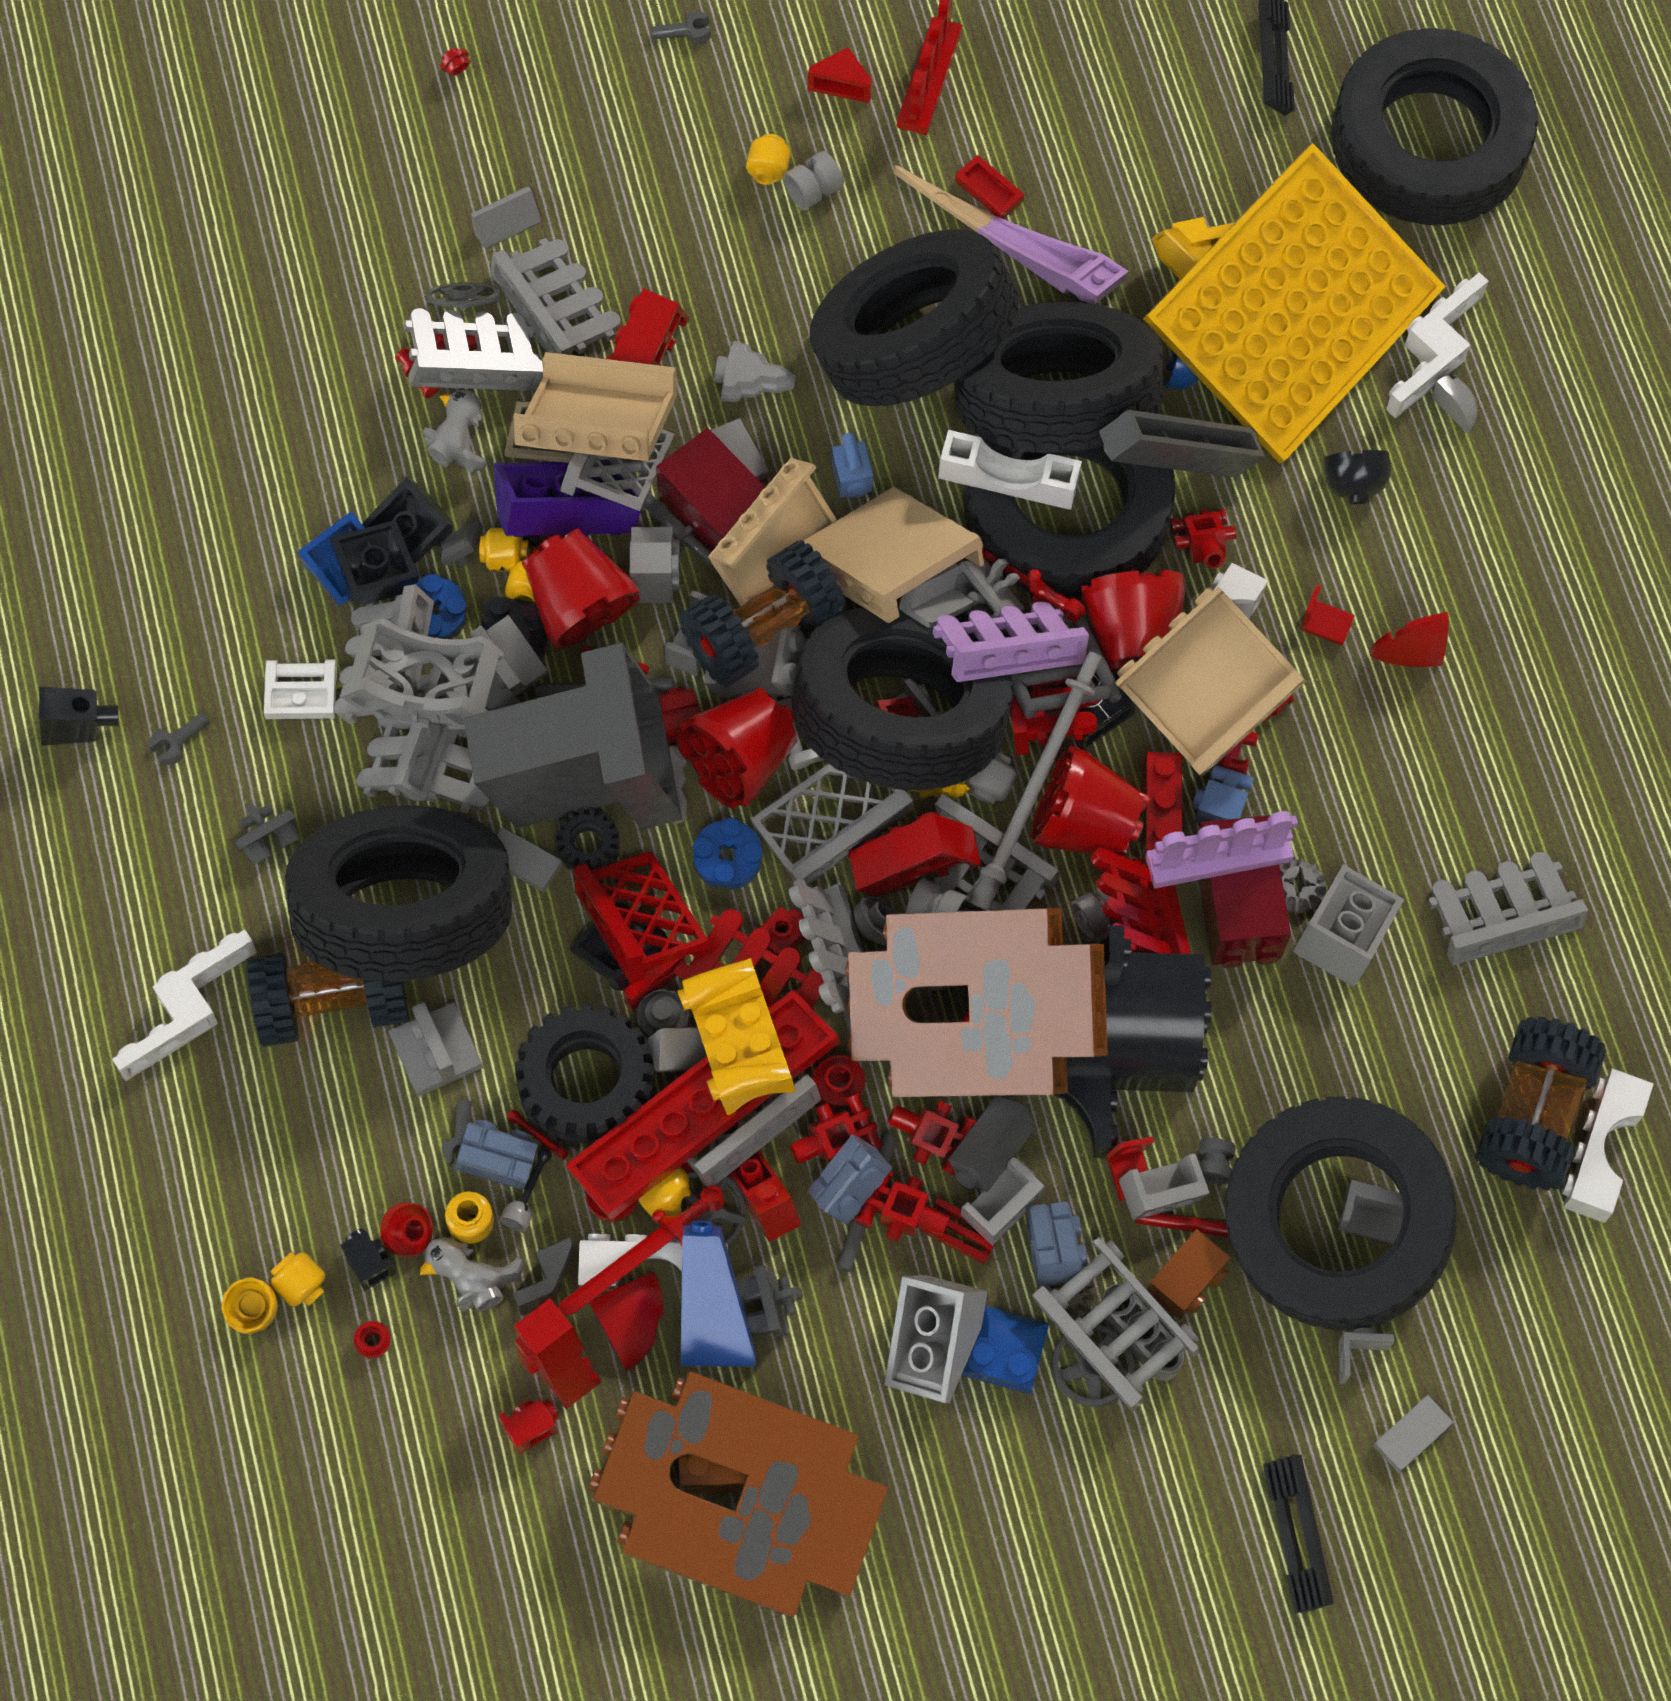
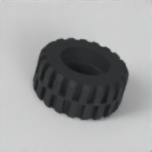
M582 1003V1010L572 1011V1007L569 1005L562 1007L561 1015L556 1017L550 1012L542 1018L543 1026L539 1028L533 1025L527 1033L528 1042H522L518 1050L519 1061L515 1063L516 1084L526 1116L531 1117L533 1126L539 1132L544 1130L547 1132L548 1139L559 1143L561 1139L567 1140L568 1147L579 1148L580 1142H588L589 1146L616 1125L620 1126L626 1122V1118L633 1112L636 1113L642 1105L653 1098L654 1067L652 1053L649 1045L645 1043L644 1034L639 1027L632 1028L631 1019L624 1014L619 1015L618 1018L615 1017L613 1009L602 1006L600 1011H595L592 1004ZM580 1050H595L608 1055L617 1063L619 1068V1081L608 1095L594 1102L577 1103L561 1097L553 1088L551 1076L555 1066L565 1056Z

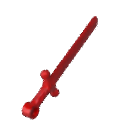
M982 549L983 559H986L989 563L994 564L999 559ZM1010 565L1003 569L1007 574L1017 573L1020 577L1018 581L1030 587L1034 603L1045 602L1046 600L1058 609H1061L1064 615L1073 622H1078L1086 613V608L1080 601L1075 598L1068 599L1041 580L1039 570L1032 569L1029 571L1028 576Z
M713 1185L704 1188L700 1194L701 1199L677 1216H666L663 1210H655L652 1214V1219L655 1223L662 1226L559 1303L558 1309L563 1315L567 1316L576 1313L674 1238L678 1239L682 1246L684 1226H689L707 1211L715 1212L723 1207L724 1198L722 1190Z

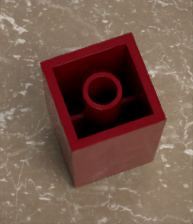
M708 427L656 466L658 499L685 527L690 525L694 529L695 538L702 542L711 552L736 524L740 516L757 499L761 491L766 488Z
M1269 816L1248 818H1253L1255 823L1267 821ZM1245 818L1201 822L1199 830L1209 825H1218L1220 830L1232 828L1235 822ZM1279 864L1198 880L1212 965L1235 968L1241 966L1243 962L1257 961V964L1267 965L1275 963L1278 959L1282 958L1291 936Z

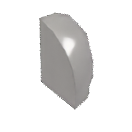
M1456 374L1452 378L1446 375L1438 380L1431 398L1468 433L1475 425L1478 415L1475 396Z

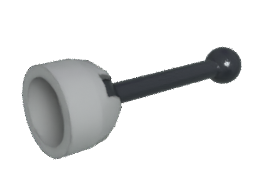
M542 1148L538 1151L537 1157L539 1160L520 1201L509 1203L500 1216V1222L512 1230L525 1232L529 1226L531 1210L527 1205V1201L544 1164L551 1160L552 1153L547 1148Z

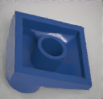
M352 511L297 552L305 569L315 576L338 606H341L350 598L347 595L346 583L330 538L365 529Z
M985 1306L982 1328L962 1372V1376L1031 1394L1049 1323Z

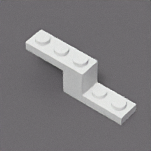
M1481 273L1475 275L1471 280L1467 278L1462 280L1449 298H1440L1432 306L1428 315L1424 318L1421 316L1417 317L1407 328L1409 333L1404 346L1422 363L1413 371L1410 379L1406 382L1403 380L1399 381L1388 394L1390 399L1386 410L1394 418H1397L1431 390L1438 380L1449 375L1465 362L1471 345L1450 324L1483 298L1489 281Z
M246 930L238 934L232 933L227 935L220 941L219 946L209 952L198 953L190 959L188 965L177 972L170 971L164 974L158 980V983L152 986L158 999L173 1021L169 1024L163 1023L150 1031L147 1038L139 1043H130L124 1046L118 1052V1056L112 1059L125 1081L218 1024L213 1011L198 989L257 953L253 941Z

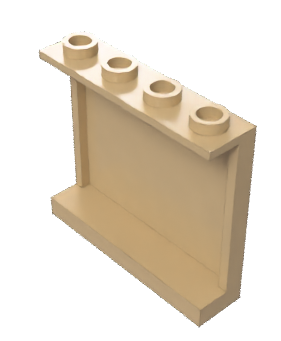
M545 352L542 358L543 378L525 414L515 413L513 416L515 445L648 461L677 397L676 367Z
M790 458L708 556L748 618L780 599L778 593H775L772 588L773 582L768 578L770 572L766 569L767 560L796 541H804L837 521L810 478V475L816 469L814 464ZM785 605L780 606L753 623L757 631H781L783 619H790L799 629L802 627V625L799 626L795 622L794 616L790 617Z
M892 487L804 540L805 544L809 543L812 546L813 551L817 550L821 554L823 562L826 561L830 566L828 569L831 574H835L837 578L836 583L841 586L842 594L887 623L900 617L896 599L961 559L966 558L979 567L984 565L983 544L976 533L970 532L958 525L954 520L948 519L936 512L932 507L924 505L911 495L895 487Z
M1219 587L1214 591L1211 588L1206 589L1194 601L1197 607L1188 615L1185 612L1179 614L1168 625L1172 630L1162 639L1159 636L1153 638L1143 648L1146 654L1136 663L1133 660L1127 662L1117 672L1120 678L1115 682L1187 759L1200 776H1204L1306 682L1298 671Z

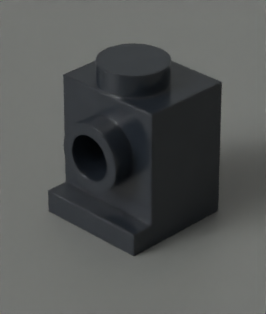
M358 1229L350 1233L345 1238L346 1242L340 1244L344 1256L364 1291L397 1274L390 1258L383 1261L388 1255L379 1238L371 1240L365 1229Z

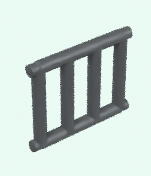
M1063 614V622L1066 625L1074 624L1075 628L1084 627L1088 632L1087 654L1091 651L1102 657L1095 671L1102 686L1092 687L1095 690L1094 696L1084 695L1080 704L1109 699L1112 703L1118 702L1122 698L1119 688L1115 684L1116 681L1085 615L1078 622H1073ZM1037 624L1031 625L1034 630H1040ZM999 629L1004 636L1009 635L1006 629ZM1083 664L1010 674L1014 696L1025 718H1033L1040 711L1064 707L1070 692L1031 699L1026 686L1077 677Z

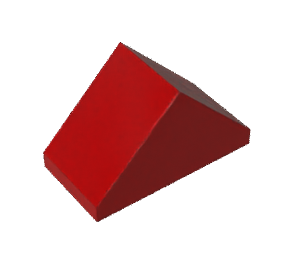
M849 47L809 67L808 90L870 103L872 79Z

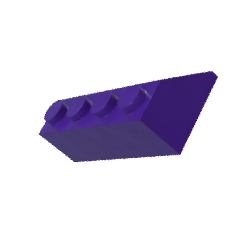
M600 461L603 466L613 465L610 461ZM566 462L494 464L497 517L506 536L546 535L552 537L557 534L567 535L577 528H580L585 536L590 534L621 535L623 533H631V527L638 526L640 511L578 487L573 496L561 492L560 489L569 464ZM620 474L611 475L615 481L624 480ZM601 477L589 478L599 483L604 482ZM632 489L623 490L625 493L638 497Z

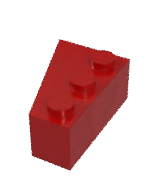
M643 288L640 296L636 295L630 304L629 314L631 315L626 326L622 325L616 334L615 344L617 345L612 356L608 355L605 359L659 365L665 351H672L676 344V341L671 338L678 326L686 327L690 319L679 303Z
M935 812L922 814L917 818V821L911 824L893 827L889 830V834L880 838L867 839L861 843L860 847L849 851L857 891L876 897L917 885V878L935 872H937L939 878L950 875L948 868L968 864L970 868L981 866L973 827L940 816Z
M550 1298L514 1325L517 1336L514 1343L518 1347L516 1351L520 1356L521 1364L531 1376L538 1373L565 1409L569 1408L601 1383L599 1376L591 1369L593 1365L588 1357L583 1359L579 1354L584 1350V1347L573 1326Z

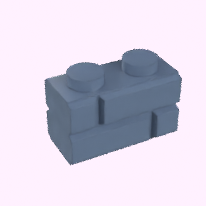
M476 1120L475 1124L468 1122L453 1170L523 1190L529 1177L538 1142L531 1141L532 1136L522 1131L511 1130L510 1134L496 1130L497 1126L489 1121Z
M851 1135L820 1174V1177L815 1180L807 1191L824 1212L848 1225L853 1217L859 1213L865 1201L882 1184L884 1178L892 1170V1167L875 1147L857 1136Z
M1068 1202L1051 1203L1049 1206H1046V1204L1033 1205L1026 1208V1229L1037 1285L1040 1287L1057 1285L1058 1282L1066 1284L1081 1271L1082 1267L1087 1266L1085 1244L1078 1245L1077 1237H1081L1079 1215L1072 1216Z

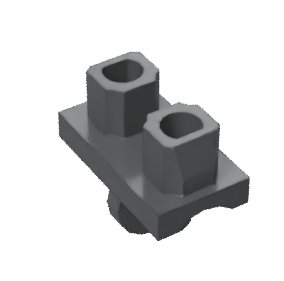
M250 802L245 805L249 815L238 822L243 830L254 824L257 828L238 838L233 844L238 852L243 850L247 858L256 865L271 856L262 840L266 836L274 833L282 848L299 839L296 827L292 822L295 816L288 809L265 823L263 819L274 813L271 806L267 804L257 810L254 804Z
M765 1265L754 1268L755 1275L739 1282L743 1300L749 1303L761 1299L764 1310L747 1315L751 1333L756 1336L770 1333L777 1337L789 1335L782 1305H784L786 1316L796 1314L794 1302L803 1298L802 1289L799 1287L790 1288L788 1277L777 1280L780 1289L778 1291L773 1271H767Z

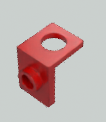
M1316 585L1300 630L1343 646L1355 615L1317 601L1322 586Z
M1153 1137L1121 1142L1106 1155L1119 1201L1125 1200L1119 1179L1133 1169H1137L1139 1173L1148 1171L1143 1151L1154 1143Z

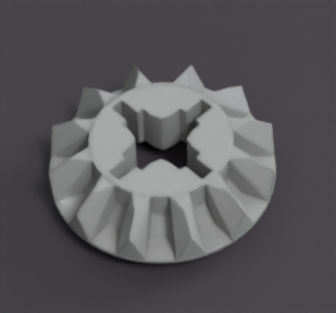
M1301 858L1280 865L1287 910L1303 913L1316 908L1323 900L1327 889L1325 874H1321L1317 869L1316 863L1310 864ZM1298 874H1301L1302 883L1308 885V887H1303L1297 897L1295 885L1289 884V882H1294Z

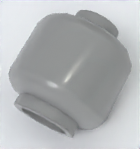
M998 752L985 769L966 780L967 786L971 788L969 794L990 805H994L995 801H1004L1017 777L1016 770L1009 765L1011 759Z

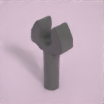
M689 11L688 18L683 23L651 27L652 39L687 36L693 45L702 44L711 38V28L697 29L695 27L708 25L709 15L701 11Z
M201 712L174 733H167L159 729L152 735L149 741V750L153 753L159 750L161 746L169 745L170 749L164 752L159 757L161 765L175 764L183 758L181 754L182 744L210 724V721Z
M469 1100L457 1101L455 1135L451 1140L442 1143V1154L449 1167L453 1165V1154L457 1149H460L466 1126L470 1122L472 1102Z

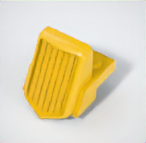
M1204 217L1172 223L1171 229H1166L1156 234L1152 241L1159 259L1181 279L1234 223L1208 228Z

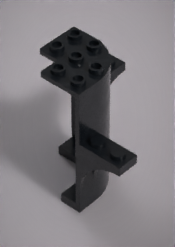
M1109 925L1107 931L1096 939L1082 943L1104 944L1108 1055L1067 1057L1068 1093L1054 1095L1066 1102L1085 1124L1092 1142L1093 1158H1107L1106 1155L1110 1152L1111 1147L1117 1146L1118 1127L1117 1125H1111V1112H1117L1118 1094L1117 1091L1112 1090L1194 1092L1197 1081L1203 1080L1204 1069H1207L1208 1049L1203 1048L1204 1035L1207 1034V1023H1211L1212 1016L1211 1001H1206L1207 989L1211 987V967H1205V955L1131 952V939H1124V926Z

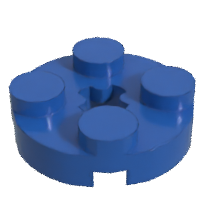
M428 574L423 579H419L416 584L434 601V604L439 605L440 614L436 616L432 613L428 636L452 639L465 625L467 607L464 594L452 581L441 578L437 574Z
M731 817L723 821L714 822L705 827L694 841V868L699 877L712 887L741 888L749 884L760 870L762 861L761 841L749 826L740 823L735 818ZM724 848L734 849L735 860L730 861L728 858L719 859L721 850Z

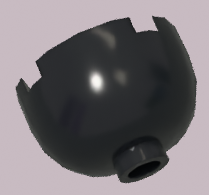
M1362 450V454H1351V451L1325 456L1323 472L1326 484L1337 496L1349 498V504L1369 503V496L1379 494L1387 486L1390 479L1391 460L1389 452L1383 450Z

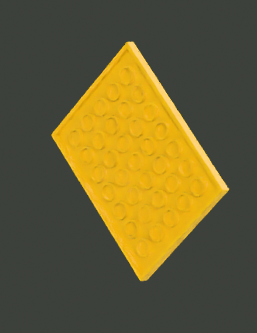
M1312 143L1155 305L1143 320L1244 427L1254 429L1259 443L1280 464L1296 450L1446 286Z

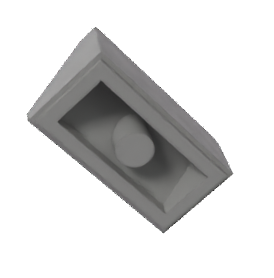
M525 187L471 214L473 232L484 248L491 247L541 222L538 208L529 187Z
M698 1027L663 1028L647 1039L656 1072L688 1071L707 1056Z

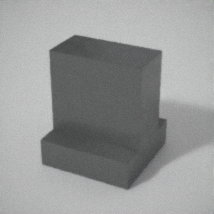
M622 642L581 653L586 686L464 718L474 784L516 828L567 816L570 812L575 814L578 813L577 809L584 808V811H587L590 808H598L618 802L642 830L682 820L659 692Z

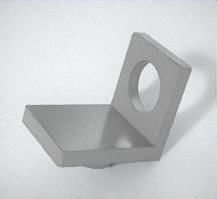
M1357 1328L1354 1330V1333L1344 1332L1339 1340V1384H1345L1350 1377V1349L1389 1350L1394 1343V1335L1377 1334L1376 1329Z

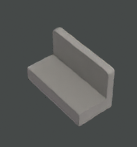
M955 563L901 597L899 609L927 628L936 626L937 618L941 615L955 617L971 609L973 600L954 589L960 566Z

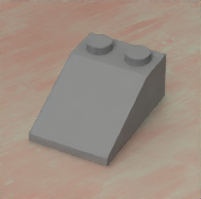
M1343 864L1292 952L1355 987L1404 899Z
M928 1275L902 1276L884 1386L943 1403H950L982 1328L988 1291Z

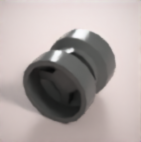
M1219 1138L1201 1139L1199 1153L1202 1155L1199 1165L1206 1182L1213 1184L1229 1183L1232 1171L1229 1161L1234 1158L1236 1150L1234 1143Z

